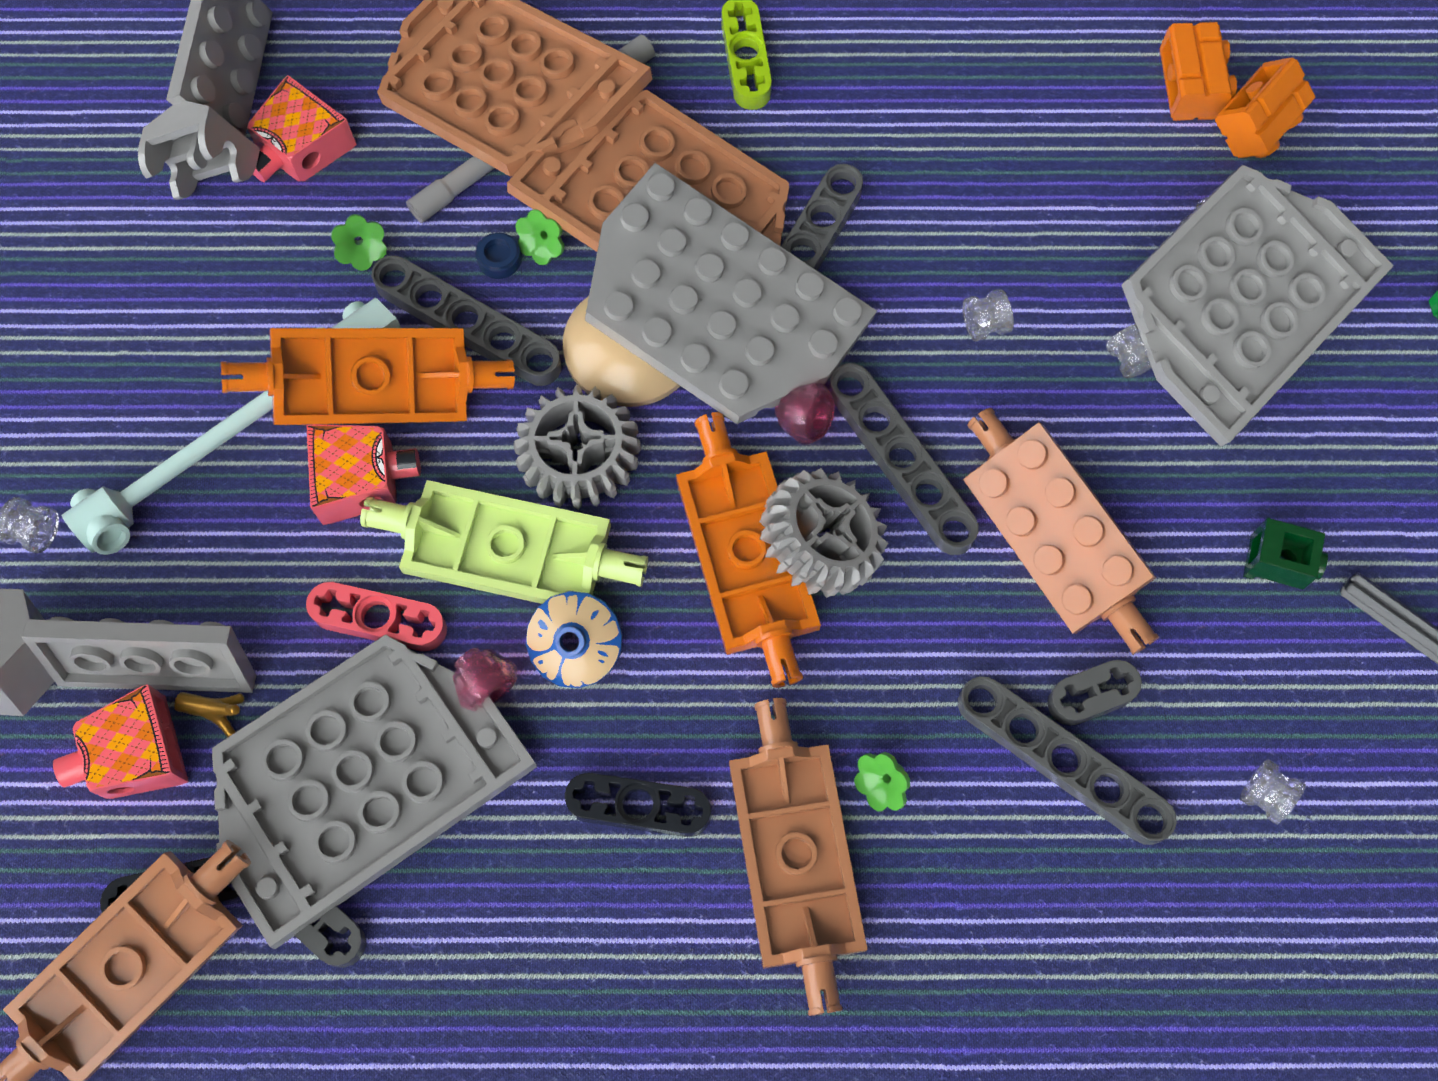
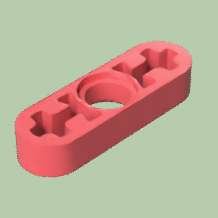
M324 582L317 585L311 590L306 600V609L310 617L321 628L374 641L387 635L406 645L407 648L417 651H430L437 648L444 641L447 634V625L440 611L435 606L424 602L335 582ZM333 596H336L341 606L353 609V622L350 623L352 618L346 611L332 609L329 616H326V613L320 607L321 604L330 603ZM376 605L388 607L390 617L385 625L380 628H369L365 625L364 617L371 607ZM404 610L402 615L407 622L422 624L424 618L428 617L435 628L433 631H424L422 638L418 637L414 628L401 624V611Z

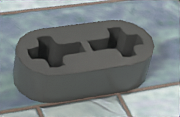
M1113 660L1064 678L1056 684L1048 696L1047 705L1049 712L1061 724L1072 726L1123 708L1134 700L1141 690L1142 681L1140 673L1127 661ZM1111 673L1116 680L1124 678L1127 682V686L1122 690V695L1117 689L1101 693L1099 687L1107 683L1111 678ZM1066 690H1068L1072 697L1088 693L1090 698L1081 703L1078 707V713H1076L1072 706L1064 708L1061 704V700L1066 696Z
M338 906L322 915L316 925L313 923L309 924L294 935L320 960L333 967L344 968L353 965L361 958L366 946L364 931ZM328 926L341 934L346 933L348 930L351 931L347 941L352 947L347 954L339 951L333 955L329 953L334 944L323 933Z

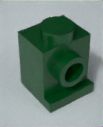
M1267 518L1251 534L1243 577L1249 579L1259 577L1302 590L1305 589L1315 579L1319 580L1326 569L1328 553L1322 551L1325 533Z

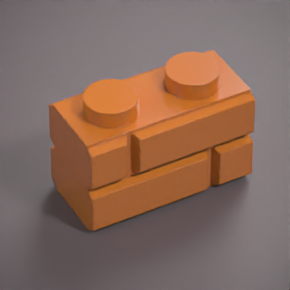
M1201 22L1194 26L1192 23H1173L1169 26L1159 49L1171 118H1173V121L1193 120L1198 117V120L1215 119L1236 95L1237 91L1235 75H1229L1227 68L1230 58V43L1228 40H1222L1218 22Z
M1291 57L1263 63L1214 119L1222 135L1227 136L1225 141L1233 156L1238 158L1252 156L1263 158L1272 154L1279 148V139L1285 132L1297 126L1303 120L1304 116L1302 113L1314 100L1315 95L1309 82L1303 80L1305 74L1297 59Z

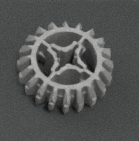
M576 384L573 389V395L565 396L564 391L558 387L555 391V400L550 401L541 395L538 400L541 410L527 407L525 415L528 422L518 423L516 430L520 438L514 440L513 445L515 453L520 455L516 459V465L519 471L526 472L523 476L525 484L530 488L537 486V494L542 500L553 494L554 504L560 508L567 498H571L573 507L579 510L582 505V499L590 497L591 503L597 507L600 504V493L604 492L607 496L614 499L617 495L614 483L628 486L630 476L627 471L637 469L638 458L634 455L641 451L640 440L635 438L638 435V426L634 421H629L630 411L626 406L617 408V399L613 394L601 400L600 390L595 386L586 396L583 395L582 388ZM585 421L601 425L611 435H604L603 430L590 429L586 426ZM566 423V425L560 430L553 431L557 427ZM578 433H580L582 449L577 450V461H575L573 445L577 444ZM542 459H552L553 463H562L568 466L570 474H564L550 468ZM604 462L595 470L587 472L595 463Z
M822 468L813 471L811 474L803 470L793 478L790 477L788 480H784L766 500V505L764 506L766 510L762 513L759 521L765 527L761 532L759 540L771 544L767 549L765 557L777 558L780 563L776 574L786 571L791 574V587L804 582L808 595L821 590L825 597L828 598L835 596L838 592L842 595L851 593L859 585L863 586L881 566V562L884 560L881 554L885 552V548L889 544L881 537L884 535L887 525L876 521L881 508L869 506L867 501L870 493L860 495L855 490L856 480L846 484L842 483L839 471L827 477ZM825 529H830V531L826 532L823 536H817L818 533L821 534Z

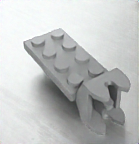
M261 0L190 1L166 98L172 106L143 128L138 148L140 170L146 179L161 172L164 162L169 165L171 169L169 184L173 199L175 200L191 196L199 180L230 171L232 181L238 183L248 180L255 171L260 148L246 137V131L273 13Z
M0 589V715L24 716L54 682L58 686L137 689L148 684L156 690L253 693L257 675L231 626H225L217 622H203L200 625L174 624L165 620H154L150 623H126L113 618H105L99 622L74 621L66 617H52L49 620H44L23 589Z

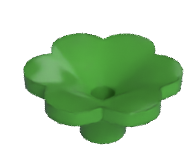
M536 209L531 210L527 217L518 219L515 228L520 236L518 245L523 255L532 256L533 260L539 265H546L551 262L552 258L562 255L564 252V243L561 239L562 228L555 220L547 218L541 211Z
M353 214L346 219L345 224L335 226L331 232V238L336 245L334 248L336 260L342 264L351 263L355 269L360 271L369 269L373 261L380 260L387 252L386 245L382 241L384 237L382 225L376 221L367 222L360 214ZM360 236L362 239L355 240V237Z
M882 752L877 756L871 753L861 756L858 760L860 772L855 776L854 782L857 790L867 796L870 807L876 811H883L887 807L894 811L903 808L907 802L905 791L910 787V778L904 768L897 763L893 755L887 752Z

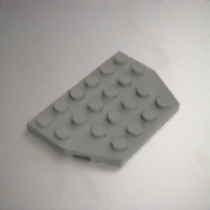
M654 163L602 224L585 321L722 413L725 417L739 424L756 416L764 408H773L786 402L787 398L810 387L815 389L825 384L871 323L877 310L657 163Z
M1245 165L1235 170L1122 284L1156 380L1220 447L1234 439L1394 266L1332 201L1320 196L1311 199L1291 190V184L1278 179H1268L1261 172Z
M384 635L212 748L213 772L216 774L217 782L214 790L215 810L218 811L219 843H216L217 851L226 840H230L241 848L236 855L241 856L243 853H246L249 857L251 864L244 868L231 881V884L269 947L277 949L294 937L296 933L320 919L322 915L335 906L346 901L537 768V766L480 683L466 676L464 678L439 665L437 661L430 657L418 654L408 649L406 645Z

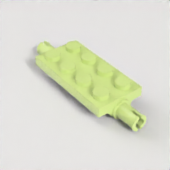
M426 480L422 496L415 503L410 502L405 506L378 500L374 497H367L364 501V506L370 507V509L361 510V526L400 533L402 539H405V550L399 565L403 574L543 604L551 596L568 591L585 592L593 595L596 581H599L601 577L642 587L645 579L643 574H646L648 556H638L607 549L606 543L611 528L610 519Z

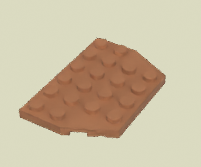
M423 0L402 21L399 30L401 35L400 43L396 53L391 52L387 63L389 67L388 72L382 77L377 93L382 104L511 177L534 152H546L545 158L590 141L653 79L649 66L521 0ZM574 118L577 125L566 130L557 142H555L553 137L546 139L560 123Z
M648 90L641 91L590 141L545 158L546 152H534L507 182V192L533 210L541 211L547 218L555 220L563 230L596 252L598 251L603 222L654 163H657L779 246L784 228L785 206L789 190V182ZM574 118L560 123L546 139L553 137L555 142H557L566 130L577 125Z

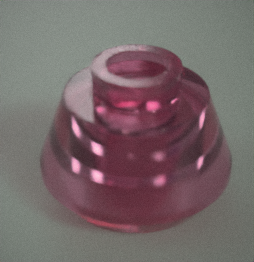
M817 382L793 388L780 400L779 405L775 406V414L780 427L798 443L803 445L812 444L825 436L831 426L835 410L834 399L830 391L824 384Z
M477 647L464 653L454 664L457 670L452 679L459 704L463 709L476 711V704L482 708V704L488 696L495 703L517 681V666L515 663L492 649L480 651Z

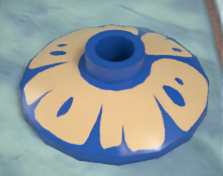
M568 591L551 596L536 608L527 625L526 647L531 663L543 678L561 687L582 688L599 682L612 671L621 655L623 634L618 617L606 602L590 593ZM567 632H573L578 636L579 645L577 649L569 650L564 646L563 637Z

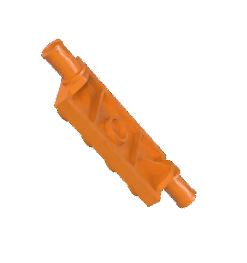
M270 328L271 357H267L266 362L221 361V375L243 376V379H222V393L268 391V396H272L274 425L467 421L466 400L468 393H472L473 389H513L515 383V376L497 377L495 375L498 372H515L512 359H507L506 361H472L470 356H466L464 328Z
M720 412L711 413L713 431L710 428L707 414L697 418L694 423L699 433L705 457L702 460V464L696 469L676 474V482L726 655L755 647L762 648L772 679V687H785L784 681L786 677L783 667L785 668L789 685H792L802 680L803 675L799 670L790 639L819 631L821 624L812 595H808L806 584L802 582L800 585L791 587V574L787 571L776 574L780 564L777 558L765 557L767 549L771 544L759 540L761 532L765 528L759 521L762 513L766 510L764 507L766 500L778 487L767 451L750 456L739 454L737 449L731 446L723 414Z

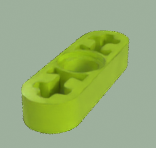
M728 0L722 7L721 27L734 100L744 109L757 110L769 102L772 83L759 9L752 0ZM737 16L743 17L745 31L739 32ZM750 47L756 50L758 54L751 59H741L736 56L735 52L739 48ZM754 74V84L758 91H750V88L747 86V75Z

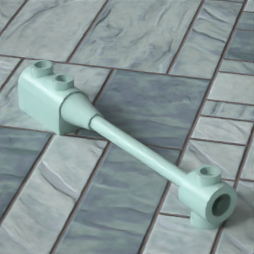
M377 298L372 299L366 304L360 301L350 303L343 311V320L332 327L402 328L397 318ZM268 391L263 392L121 492L103 486L97 491L93 489L78 491L71 499L70 505L72 508L61 515L63 520L81 543L92 553L97 552L108 555L118 552L126 546L130 539L128 528L134 524L132 507L273 409L272 396H268Z

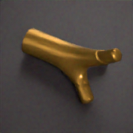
M180 692L176 697L174 707L178 712L201 716L212 721L222 729L228 738L236 733L226 716L237 715L240 712V707L237 704L244 702V696L239 693L230 697L214 699Z

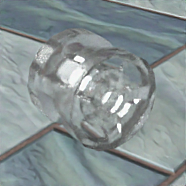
M1002 289L989 292L985 298L979 299L976 296H971L963 300L964 322L973 341L984 340L988 337L989 333L997 332L1000 335L1012 332L1014 327L1013 311L1010 301Z
M1137 323L1117 333L1106 344V349L1110 355L1119 359L1121 363L1119 367L1120 372L1127 379L1150 370L1152 367L1148 357L1158 353L1144 344Z
M13 497L0 510L1 542L10 545L19 542L27 551L42 553L47 550L57 535L59 516L58 512L53 508L47 506L35 508L29 500Z
M1268 759L1249 779L1240 795V800L1248 806H1259L1265 811L1267 819L1274 824H1279L1295 807L1305 790L1306 784L1296 777L1287 778L1280 773L1279 766Z

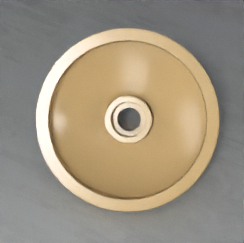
M589 296L575 308L564 330L563 353L570 375L587 394L596 386L600 390L601 400L613 394L617 399V406L637 407L662 400L680 387L673 380L586 322L585 316Z

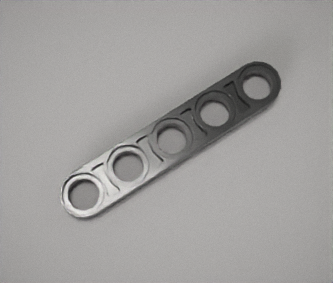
M837 164L831 167L825 173L781 247L791 253V250L799 245L809 246L814 250L815 256L803 262L818 271L860 200L863 187V177L860 171L848 164ZM844 179L850 181L855 189L850 193L841 194L834 191L831 184L834 181ZM818 212H826L834 217L835 222L828 227H820L812 222L811 217Z
M396 255L386 256L377 261L373 266L371 277L379 295L390 303L434 328H459L454 325L456 317L463 312H473L478 315V320L472 327L464 329V345L491 361L512 359L515 372L511 373L536 386H546L553 383L561 373L559 352L556 346L545 338L402 257ZM399 270L405 273L403 282L397 286L389 287L382 283L384 275L390 271ZM427 291H436L442 295L440 302L436 306L428 308L420 306L418 299ZM499 333H509L515 337L514 344L506 350L493 348L491 341ZM537 354H546L553 359L551 366L542 372L531 370L528 367V362Z
M846 363L834 370L829 386V395L834 405L935 545L942 552L949 555L966 553L972 547L978 534V522L975 516L869 372L863 366L855 363ZM844 378H854L861 383L863 390L855 396H847L839 391L837 384ZM872 412L880 413L887 418L889 425L885 430L872 431L864 425L863 418ZM897 448H905L913 454L915 462L906 468L897 467L890 461L889 453ZM923 484H931L939 489L941 500L933 505L924 504L917 498L916 489ZM950 521L962 523L968 530V538L962 542L950 541L943 533V525Z
M979 676L965 684L958 697V708L961 715L969 723L1133 840L1143 845H1154L1167 839L1174 832L1177 824L1175 811L1157 793L996 680ZM977 688L989 691L995 700L994 709L986 714L974 711L968 702L969 693ZM1018 717L1026 718L1034 724L1036 737L1032 742L1021 743L1012 737L1010 722ZM1067 747L1076 754L1078 766L1074 772L1063 773L1053 765L1051 754L1055 748ZM1103 776L1115 780L1120 788V797L1117 802L1105 803L1096 796L1094 784L1097 778ZM1142 807H1152L1161 814L1163 827L1158 834H1149L1139 826L1137 815Z

